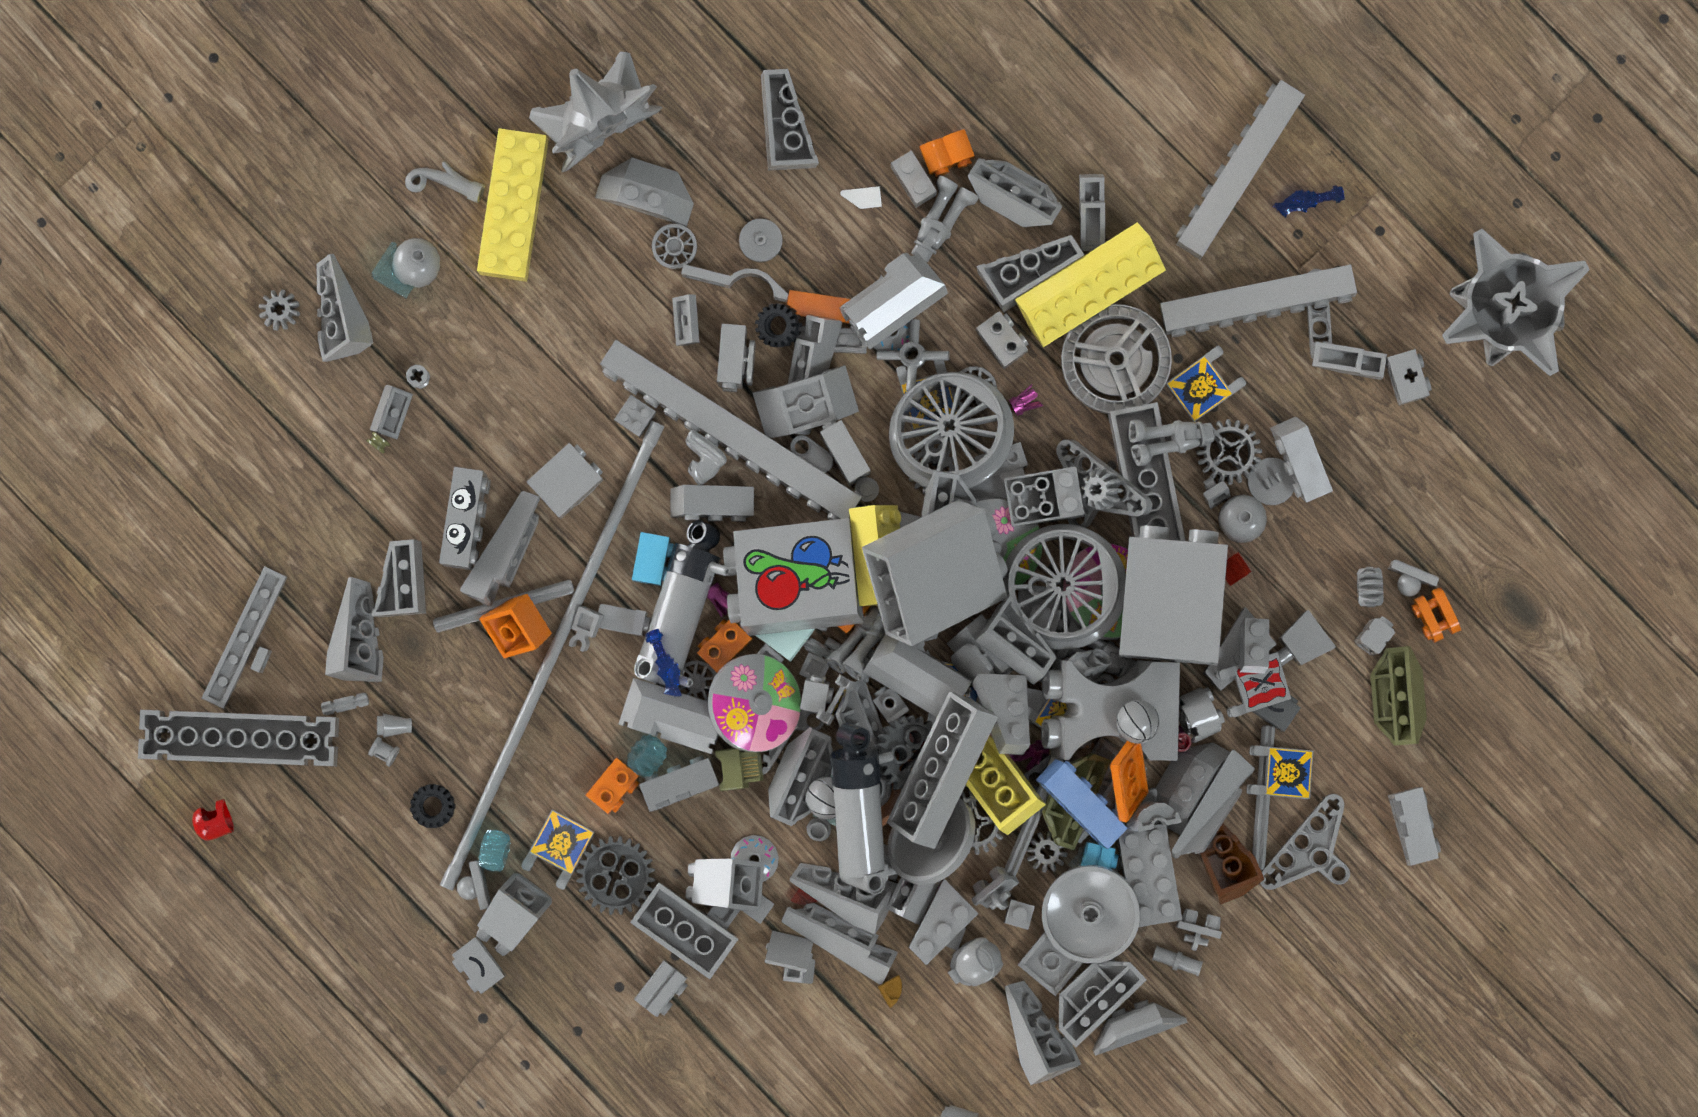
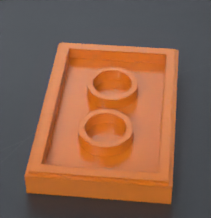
M1129 741L1124 744L1110 764L1119 821L1126 823L1149 793L1142 745Z

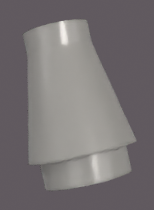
M388 714L377 716V735H383V738L412 732L411 718Z

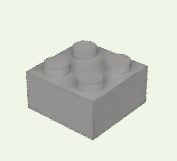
M630 395L614 421L640 438L655 416L656 411Z

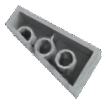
M1072 235L1042 244L1040 247L1031 250L1021 251L1019 254L1007 258L1003 257L988 264L978 265L977 272L1004 313L1017 304L1016 298L1084 256V253Z

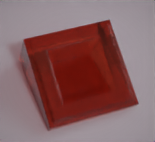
M1239 552L1227 559L1225 580L1230 586L1252 572Z

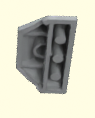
M630 158L604 173L595 195L596 199L687 227L694 206L678 172L635 158Z
M979 158L968 175L982 204L1022 227L1052 225L1062 208V205L1057 201L1048 185L1007 161Z
M934 471L925 491L921 518L957 500L976 506L977 500L959 474Z
M865 679L862 682H853L849 691L845 689L835 714L839 726L844 723H852L867 729L870 733L868 747L874 748L880 753L875 744L882 743L878 735L885 733Z
M810 727L787 745L768 788L770 817L793 826L797 821L811 813L806 804L807 789L816 779L830 777L831 775L830 754L833 750L830 736Z
M1212 742L1190 747L1184 752H1178V761L1170 762L1156 786V802L1166 803L1171 806L1174 811L1179 813L1182 821L1167 825L1166 827L1178 835L1182 834L1230 754L1228 750Z
M1105 961L1092 963L1059 994L1060 1032L1077 1047L1147 979L1131 962Z
M1148 1000L1135 1003V1008L1129 1011H1125V1008L1115 1010L1111 1014L1112 1017L1106 1019L1092 1049L1093 1053L1096 1056L1188 1023L1187 1019L1154 1002L1148 1003Z

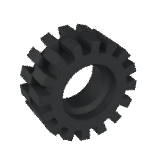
M770 304L769 307L762 309L763 312L758 313L757 316L760 318L755 320V324H758V328H755V331L760 334L758 338L764 340L763 343L765 345L784 347L792 345L791 342H796V336L801 334L799 327H802V323H799L798 320L801 317L796 315L797 311L794 308L784 304ZM777 316H781L786 321V330L781 335H776L771 330V321Z
M436 784L420 787L413 794V798L410 801V812H412L413 819L418 824L427 828H438L448 823L451 817H453L455 809L454 797L450 794L451 792L443 786ZM429 797H437L442 803L440 813L435 816L428 815L423 808L425 800Z

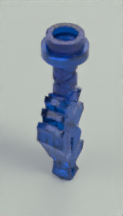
M1337 185L1332 186L1333 189L1331 191L1317 194L1315 191L1307 190L1305 192L1302 189L1295 191L1284 199V202L1274 203L1273 206L1276 212L1279 211L1286 218L1290 212L1301 211L1306 213L1308 208H1316L1318 203L1333 200L1336 204L1340 203V201L1345 200L1343 187H1337Z
M659 628L646 633V643L653 644L652 646L657 655L655 663L658 665L659 670L656 674L662 678L666 685L663 694L674 696V698L682 697L679 689L681 670L679 669L678 662L674 663V658H671V654L668 653L666 655L661 642L662 637H664L663 633L659 631Z

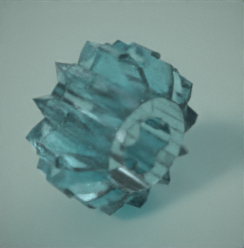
M644 735L640 741H636L634 747H631L632 750L627 755V765L637 775L650 777L654 771L657 772L658 768L663 765L662 762L667 757L665 754L667 747L657 737Z
M488 830L485 833L479 850L480 867L489 871L500 872L504 869L511 844V838L507 833L499 830Z

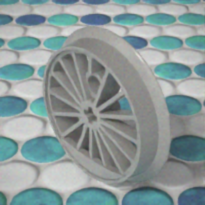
M962 372L940 373L918 382L916 386L903 395L896 405L889 427L890 447L897 464L908 477L924 487L928 486L934 471L943 472L944 459L948 455L950 444L955 471L948 473L959 474L966 486L971 488L990 478L1002 466L1010 452L1014 437L1013 416L1004 396L988 381ZM955 386L957 389L951 413L949 414L945 387ZM941 388L946 415L943 414L930 392ZM961 390L970 395L957 411ZM926 395L940 417L917 402ZM975 398L982 402L980 405L976 406L975 408L964 414L966 409L969 407V405ZM912 407H915L935 421L910 417L908 414ZM987 407L996 414L968 420ZM905 422L930 426V428L904 432ZM998 422L997 432L969 428L970 426ZM954 426V428H955L954 431H953V430H948V432H947V430H946L947 427L952 428V427ZM965 433L995 438L991 448L988 449ZM932 434L913 447L906 449L904 439ZM960 438L977 447L986 455L978 462H975ZM954 442H958L972 463V466L959 470ZM934 444L942 445L940 452L933 453L930 451ZM925 447L927 454L921 462H917L911 455ZM929 460L938 462L936 470L925 467Z
M1051 525L1027 535L1009 554L1005 562L1008 568V577L1003 579L1007 597L1009 595L1012 596L1014 599L1013 603L1020 613L1024 614L1021 607L1050 596L1027 621L1034 632L1040 634L1049 648L1068 650L1089 645L1104 636L1121 615L1124 605L1125 569L1115 549L1099 534L1077 525ZM1059 539L1061 573L1045 542ZM1063 539L1076 540L1077 542L1065 573ZM1082 542L1092 547L1093 550L1070 574L1080 543ZM1042 544L1056 575L1030 553L1034 548ZM1098 552L1101 565L1074 577L1088 560ZM1028 556L1052 578L1021 568L1020 565L1024 558ZM1099 570L1102 571V580L1076 582ZM1017 572L1033 576L1028 584L1015 585ZM1061 580H1066V584H1070V586L1066 587V591H1061L1060 587H1056L1061 584ZM1034 582H1044L1046 584L1045 591L1042 593L1034 592L1032 590ZM1103 585V596L1076 586ZM1028 589L1032 597L1018 603L1015 590ZM1074 591L1103 601L1102 613L1099 614ZM1071 595L1098 619L1091 625L1085 626ZM1057 596L1046 628L1043 629L1034 624L1033 621ZM1062 598L1064 632H1052L1049 629L1059 601ZM1066 598H1068L1082 627L1081 630L1068 632Z

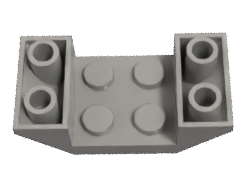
M845 365L779 387L773 386L753 392L764 433L769 438L794 434L824 425L833 419L837 421L859 412Z

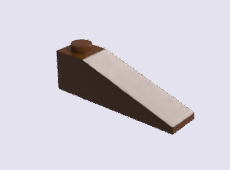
M1222 823L1206 850L1199 853L1220 905L1242 897L1264 880L1255 856Z

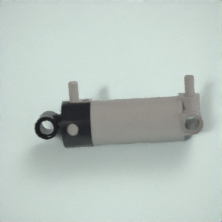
M701 520L692 522L687 529L689 545L686 546L678 543L674 545L666 569L667 573L634 667L635 675L638 678L667 689H673L679 685L685 687L692 686L693 680L683 676L685 672L683 668L715 575L727 576L730 572L728 566L719 564L720 557L709 552L710 549L718 545L720 531L718 528Z
M844 723L838 728L836 734L837 742L843 748L830 754L839 873L844 883L876 895L884 890L888 876L897 874L892 866H888L884 862L879 784L881 782L879 764L893 761L894 756L891 752L879 754L878 750L868 747L870 733L867 729L852 723Z

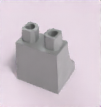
M696 859L695 863L688 864V874L690 877H694L693 886H688L686 889L685 898L692 900V903L756 911L760 908L764 868L760 862L739 859Z
M513 873L498 890L478 923L479 929L476 937L485 942L493 937L498 941V944L495 946L496 951L505 956L509 951L512 952L548 909L552 904V898L523 875Z

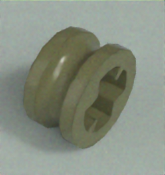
M372 432L371 439L366 440L383 454L385 453L384 448L391 445L375 432Z

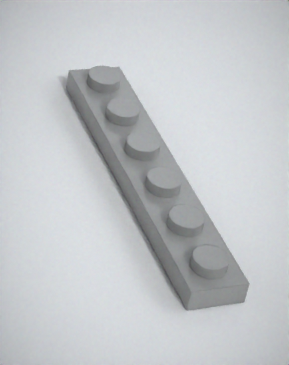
M264 566L202 699L223 709L226 708L287 580L286 576Z

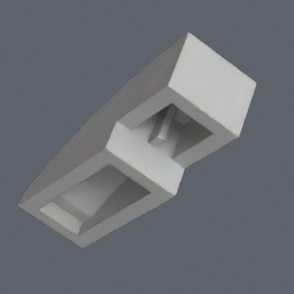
M1103 174L1079 175L1080 247L1082 251H1093L1105 243Z
M1315 342L1312 366L1382 380L1387 354Z

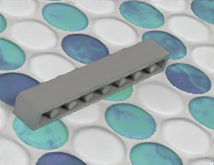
M1280 80L1278 85H1271L1265 95L1269 98L1266 104H1259L1252 115L1256 118L1252 126L1247 123L1240 134L1243 140L1239 146L1234 143L1227 154L1231 159L1226 166L1220 165L1214 175L1218 178L1213 186L1208 184L1201 195L1205 198L1201 206L1197 204L1194 206L1189 214V217L1192 218L1189 225L1183 224L1176 235L1179 238L1176 245L1200 260L1305 96V94Z
M1346 265L1163 302L1160 304L1165 334L1179 337L1186 335V331L1195 329V332H1204L1210 330L1209 326L1229 327L1234 325L1233 321L1243 320V323L1256 321L1258 316L1266 315L1267 318L1280 316L1281 312L1288 310L1291 313H1298L1304 311V307L1314 305V308H1323L1329 305L1328 302L1337 300L1338 304L1352 301V297H1356L1357 289L1352 266Z

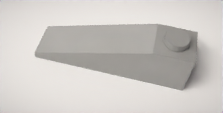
M327 255L317 263V293L321 295V309H317V317H321L322 331H318V343L323 362L359 354L373 344L369 322L335 255Z

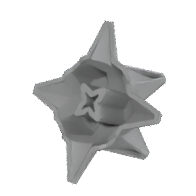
M619 52L615 58L616 62L604 79H601L599 82L578 69L571 70L569 73L572 95L569 98L570 101L552 107L532 108L529 116L530 120L556 143L552 152H565L567 154L562 165V173L571 169L595 149L602 146L604 140L612 134L622 133L633 125L657 114L662 109V106L648 105L647 100L657 86L651 84L641 88L630 53Z
M1483 229L1473 233L1478 272L1473 278L1451 288L1450 296L1466 309L1442 334L1445 343L1483 340L1487 365L1494 366L1511 352L1521 351L1549 376L1559 372L1553 334L1564 328L1565 296L1590 270L1586 261L1546 265L1542 261L1523 252L1510 254Z

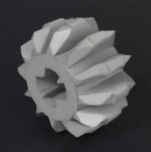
M282 289L278 296L276 291L272 290L271 299L266 295L263 296L267 304H259V308L266 311L260 313L259 316L261 319L267 318L264 323L267 327L273 323V329L278 331L281 324L282 328L287 330L288 325L286 322L289 321L293 325L296 324L292 315L300 316V312L293 309L299 307L300 304L298 301L292 302L295 297L292 293L286 297V291ZM278 305L285 308V311L282 310L283 314L281 315L274 312V310H277L276 306Z
M1100 468L1098 471L1092 470L1089 472V476L1083 478L1086 485L1080 487V489L1085 490L1082 498L1088 500L1087 506L1095 507L1097 510H1104L1105 508L1114 507V502L1120 501L1117 493L1123 491L1121 488H1118V484L1122 480L1115 479L1116 473Z
M1365 567L1358 570L1357 592L1360 606L1375 607L1382 605L1384 598L1383 576L1380 568Z
M1050 831L1046 834V840H1044L1041 832L1037 833L1040 842L1032 838L1030 842L1035 845V848H1027V852H1034V855L1029 856L1027 860H1038L1033 865L1034 869H1037L1043 863V873L1047 871V864H1050L1053 872L1056 871L1055 861L1063 866L1064 862L1058 859V857H1067L1068 855L1066 852L1059 851V849L1064 847L1055 844L1054 840L1051 841L1052 835ZM1044 845H1049V849L1053 850V855H1049V859H1044V854H1040L1041 848L1045 849Z

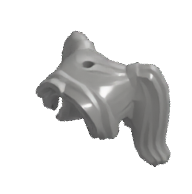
M691 430L685 442L700 457V462L692 460L688 467V473L698 485H703L718 473L719 469L727 462L725 454L716 445L701 434Z

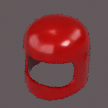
M224 798L216 801V810L206 811L203 807H200L193 813V827L201 839L210 841L234 832L233 821Z

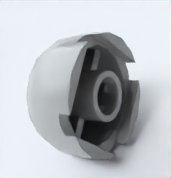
M422 238L408 239L397 247L393 255L392 269L396 278L401 283L416 288L424 287L436 279L440 270V256L436 247L431 242Z
M1244 494L1234 496L1224 503L1220 508L1218 522L1221 531H1223L1228 539L1237 543H1247L1258 538L1265 530L1267 515L1260 501Z

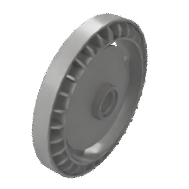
M1120 304L1108 306L1070 330L1064 341L1061 355L1062 372L1070 391L1085 406L1104 414H1109L1110 411L1150 404L1166 385L1172 364L1168 338L1157 321L1138 308ZM1123 319L1133 322L1131 326L1124 324L1102 326L1091 333L1084 343L1078 342L1091 326L1101 321ZM1138 325L1145 330L1143 334L1136 330ZM1149 335L1157 349L1158 369L1150 386L1140 393L1139 388L1147 380L1153 362L1152 351H1147L1142 346V343ZM1075 348L1081 349L1080 357L1074 356ZM1113 354L1121 355L1123 363L1113 365L1110 362V356ZM1074 363H1080L1086 381L1094 389L1106 395L1120 396L1121 400L1104 399L1089 391L1079 379ZM1135 393V397L1127 399L1126 394Z

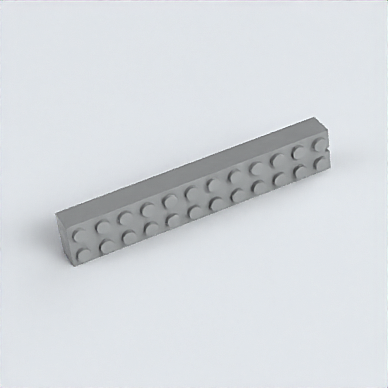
M618 340L614 341L601 361L600 365L604 376L615 383L617 380L622 381L627 391L634 395H637L639 392L644 396V401L652 407L657 408L658 405L664 408L663 412H665L666 416L676 422L679 418L685 422V428L688 430L703 433L705 438L717 447L720 444L726 448L724 450L726 451L725 453L738 461L740 457L745 460L746 467L758 474L759 471H762L766 474V480L778 487L781 483L787 487L786 491L797 500L800 497L807 500V506L818 513L820 510L828 514L827 519L850 518L849 509L857 508L861 503V496Z

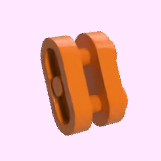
M1441 587L1431 591L1432 599L1427 601L1421 595L1413 599L1414 604L1411 605L1416 618H1421L1424 624L1422 631L1426 639L1432 640L1434 643L1444 639L1442 631L1446 629L1452 635L1461 631L1458 619ZM1436 607L1443 619L1438 623L1431 610Z

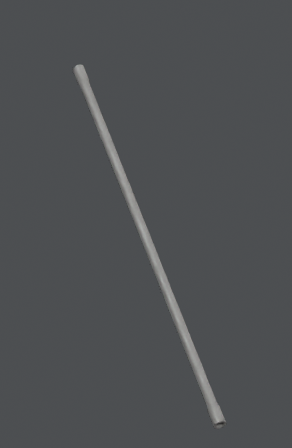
M651 421L646 431L640 450L456 853L441 880L440 885L453 891L458 881L463 864L568 637L578 607L582 606L652 450L662 434L664 426Z

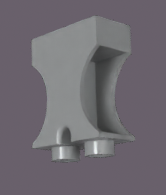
M1055 659L1053 670H1048L1042 679L1043 696L1045 699L1066 703L1067 710L1063 715H1052V719L1043 720L1041 727L1043 747L1051 748V757L1070 760L1071 756L1080 746L1097 737L1114 736L1125 744L1127 740L1120 735L1117 729V714L1126 703L1142 700L1148 702L1156 709L1160 719L1157 734L1150 741L1141 743L1143 758L1146 760L1178 761L1180 662L1137 660L1131 669L1120 678L1111 682L1097 684L1084 677L1076 669L1072 661Z

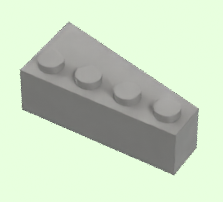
M788 69L764 70L761 74L768 171L816 168L819 161L817 155H815L810 134H808L804 122L805 119L800 109Z

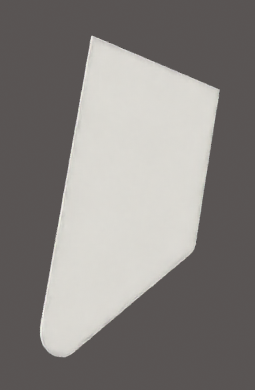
M880 186L842 190L840 192L841 196L860 209L882 207Z

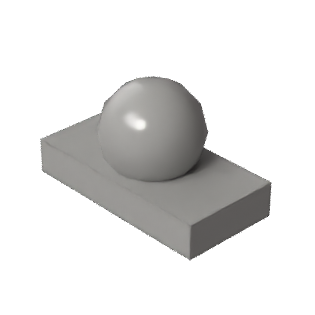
M1396 559L1391 561L1388 570L1401 575L1398 579L1397 587L1404 596L1416 595L1421 589V583L1434 588L1439 581L1437 576Z
M480 860L469 862L472 876H465L460 879L457 884V892L465 900H473L477 897L480 910L487 909L491 899L482 863Z

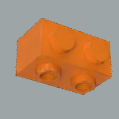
M725 619L715 627L717 633L711 639L707 636L697 646L700 649L697 654L717 673L752 641V638L736 623L731 624L730 620L727 622Z
M616 758L585 796L607 814H610L611 811L616 813L624 804L622 798L627 792L632 794L640 783L637 780L640 776L620 759Z

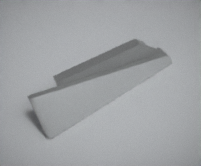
M813 315L806 316L805 339L796 338L788 384L822 374L823 371L829 370L842 321ZM811 429L800 431L795 434L809 435L811 433Z
M525 491L519 494L460 588L462 593L492 607L499 585L510 588L538 525L539 515L534 513L540 501L539 496Z
M1231 750L1171 851L1173 858L1176 859L1181 855L1193 852L1195 854L1204 852L1242 794V789L1239 787L1253 773L1255 768L1235 750Z
M815 903L806 904L804 908L795 910L788 907L782 918V923L880 985L883 984L898 953L875 944L879 935H874L857 928L837 914Z

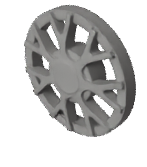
M666 225L660 228L654 235L652 241L653 255L658 263L666 268H683V264L688 265L691 263L696 255V238L691 230L683 225ZM670 228H677V237H670ZM687 232L690 238L683 242L680 237ZM661 233L668 238L665 244L657 240ZM684 246H693L692 253L684 252ZM665 247L666 253L657 255L656 248ZM683 254L687 261L680 264L677 256ZM668 255L674 256L671 265L664 262Z

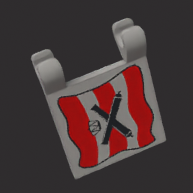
M1278 652L1269 654V667L1264 674L1240 673V664L1215 672L1218 680H1225L1235 676L1243 703L1227 708L1228 717H1238L1291 699Z

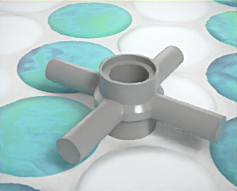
M918 319L910 320L909 342L905 343L901 350H877V360H901L907 367L906 391L908 392L916 386L917 369L922 367L926 360L949 361L950 357L949 351H925L923 346L919 344L920 320ZM912 351H918V356L914 360H908V355Z

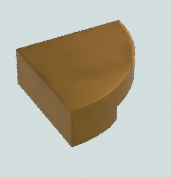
M899 975L878 986L889 1008L897 1003L902 992V982Z

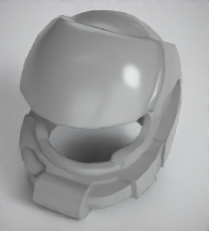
M975 938L962 945L953 953L950 962L951 970L948 971V974L955 984L959 982L968 986L984 984L993 979L1002 969L1004 964L998 947L986 938Z

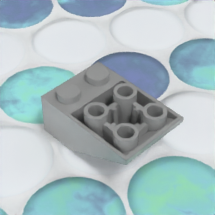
M1076 466L1004 478L1012 527L1084 517Z

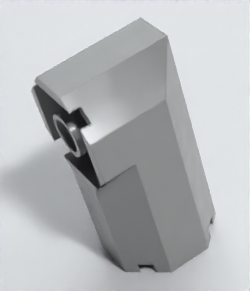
M913 252L914 256H910L909 253L901 254L887 264L884 269L887 272L885 277L881 275L876 282L839 307L845 321L849 320L853 333L868 349L876 346L948 294L945 284L918 252Z
M885 634L863 673L935 717L938 716L949 691L965 695L972 680L930 655L928 649L925 652L923 648L925 645L924 641L910 646Z
M633 678L619 725L625 726V723L628 722L627 727L656 737L659 732L662 739L709 754L713 753L714 750L709 747L711 744L716 745L719 734L710 719L708 701Z

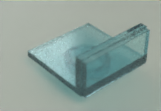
M391 242L372 271V278L407 299L414 286L401 283L395 276L392 269V261L397 249V243Z

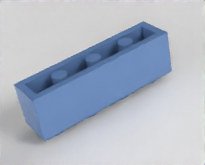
M1055 759L1036 781L1100 846L1109 849L1126 831L1127 827L1122 821H1119L1118 812L1114 809L1111 811L1106 806L1108 801L1099 793L1095 795L1090 790L1093 786L1085 778L1081 777L1079 779L1076 776L1075 772L1077 770L1068 761L1063 763Z

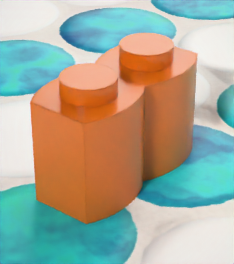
M965 129L920 146L929 175L935 174L936 177L949 173V168L958 166L959 169L972 164L971 160L975 159Z

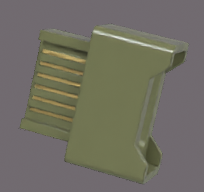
M736 748L715 751L716 757L721 760L723 781L719 785L720 791L749 788V782L764 781L760 752H745Z

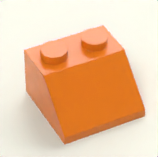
M528 594L511 598L479 618L503 658L536 650L552 634Z

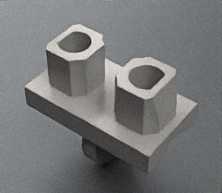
M997 866L989 873L993 882L989 884L986 880H980L973 885L976 896L971 900L974 905L981 904L985 908H991L992 910L996 907L1001 910L1008 908L1009 902L1007 898L1011 896L1009 891L1018 885L1019 881L1017 877L1010 876L1003 867Z
M1185 908L1182 920L1177 921L1176 927L1195 932L1194 936L1185 934L1183 941L1191 942V950L1196 951L1198 945L1208 946L1209 940L1201 938V934L1221 938L1222 932L1219 931L1221 917L1207 914L1205 925L1202 927L1195 925L1198 911Z

